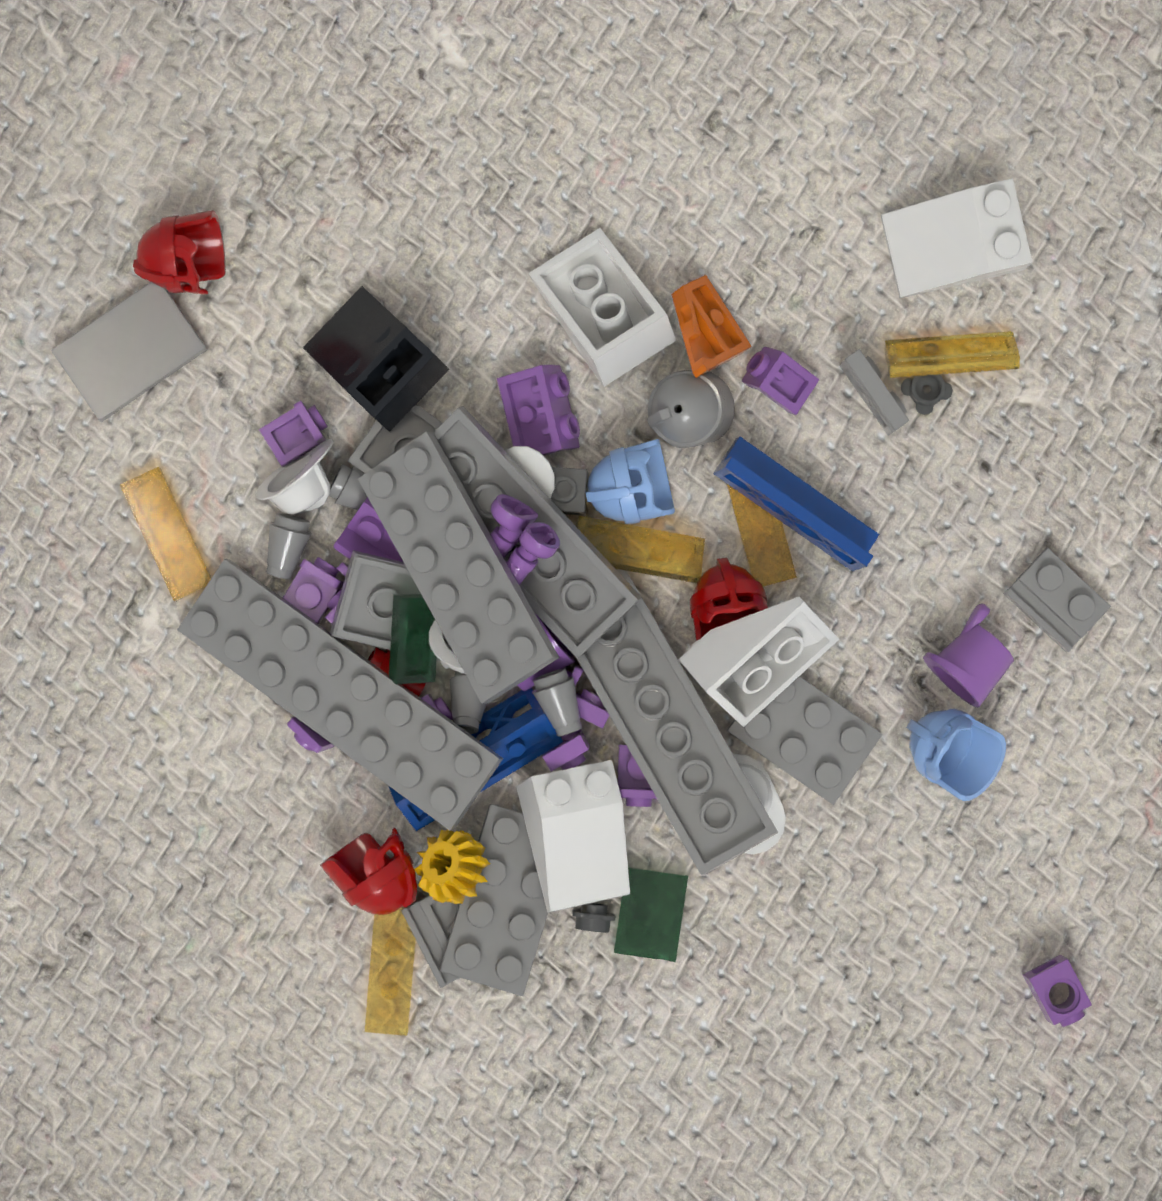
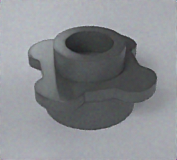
M931 363L922 365L920 372L916 376L906 378L901 384L902 393L911 397L916 404V411L922 415L930 414L935 404L940 400L949 399L953 392L951 384L944 381L942 376L937 373V367ZM924 385L930 386L931 391L929 393L923 391Z
M590 903L582 905L581 910L572 909V916L576 917L575 929L608 933L610 921H615L616 916L615 914L607 913L608 905Z

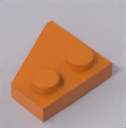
M706 275L681 286L671 294L692 373L696 378L732 360L752 347Z

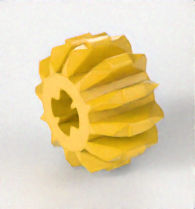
M441 829L438 838L434 836L427 837L428 849L417 852L422 859V864L414 869L417 875L422 877L418 886L423 891L428 892L433 900L441 903L463 904L465 896H477L476 884L488 882L481 874L482 870L491 864L487 858L482 857L486 849L482 843L474 840L471 834L462 830L454 832L448 829Z

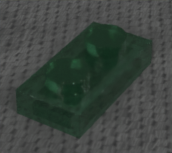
M421 594L393 595L389 678L394 684L435 682L437 656L434 655L429 645V630L435 618Z

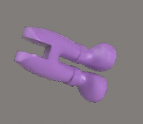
M500 494L491 503V513L500 526L495 527L490 535L503 558L520 542V547L515 548L506 562L518 585H520L529 572H532L538 564L537 558L547 559L555 554L560 546V540L556 532L549 525L535 522L538 514L532 508L516 498Z

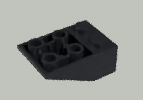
M363 286L354 293L303 347L319 365L389 432L450 370Z

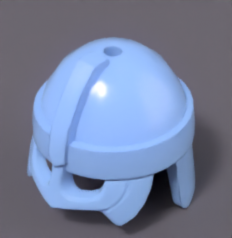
M659 439L609 451V455L604 457L589 475L588 491L585 492L587 502H591L596 511L604 517L616 521H624L625 524L640 523V520H648L675 513Z
M958 709L934 711L925 715L917 722L911 719L906 727L911 731L909 748L917 771L927 780L938 784L962 801L973 800L982 794L993 782L1003 764L1006 753L1004 736L975 720L973 716Z

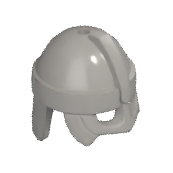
M692 370L674 372L666 376L655 386L648 402L647 421L650 428H653L657 435L667 443L677 448L696 447L719 440L729 430L734 418L732 393L726 383L712 372H707L697 378L692 373ZM678 405L682 406V412L680 413L677 411Z

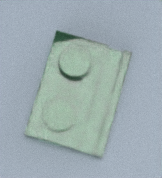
M628 867L630 894L621 897L614 953L676 962L688 875Z

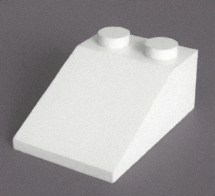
M1013 178L972 187L881 214L899 298L1023 271L1033 263Z
M601 228L528 273L576 349L604 387L676 341L667 313Z
M796 597L711 629L701 639L694 642L690 649L678 660L705 692L744 727L840 639L800 597Z
M612 760L531 776L516 786L547 913L630 894L623 802Z

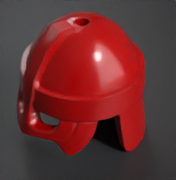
M212 210L185 216L176 215L162 218L159 223L148 229L141 237L137 247V259L133 262L135 274L167 289L169 293L209 294L206 289L199 287V282L220 279L226 273L223 236L216 212Z
M727 557L717 559V565L708 569L699 578L693 595L690 598V612L694 622L696 641L701 639L711 629L768 608L763 585L756 581L746 569L730 564Z
M396 828L392 829V835H389L382 846L370 834L364 833L320 864L324 872L343 892L342 895L350 906L356 905L359 909L368 913L387 915L395 912L402 906L406 908L416 901L417 881L412 865L414 862L405 849L402 838ZM388 850L394 854L392 858L386 854Z

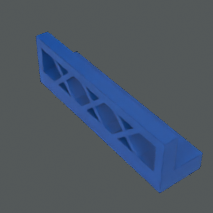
M742 437L735 439L713 474L851 571L868 566L873 558L869 550L880 534Z
M533 688L527 691L521 690L483 713L478 732L471 734L477 738L483 731L491 729L489 735L479 741L503 758L481 792L564 742L561 736H557L556 730L532 693L534 691ZM530 703L532 709L517 718H512L516 711ZM389 786L396 806L416 832L435 821V819Z

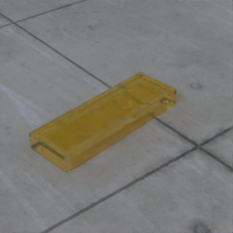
M1011 331L885 341V357L890 378L1019 369L1020 366L1019 351L1014 333Z
M156 467L120 484L173 600L177 602L204 589L212 576L162 469Z
M726 483L750 574L763 587L797 578L782 522Z
M579 516L576 520V527L615 569L697 583L701 577L705 538Z
M403 906L391 914H374L364 1032L408 1036L416 939L401 912L404 909Z

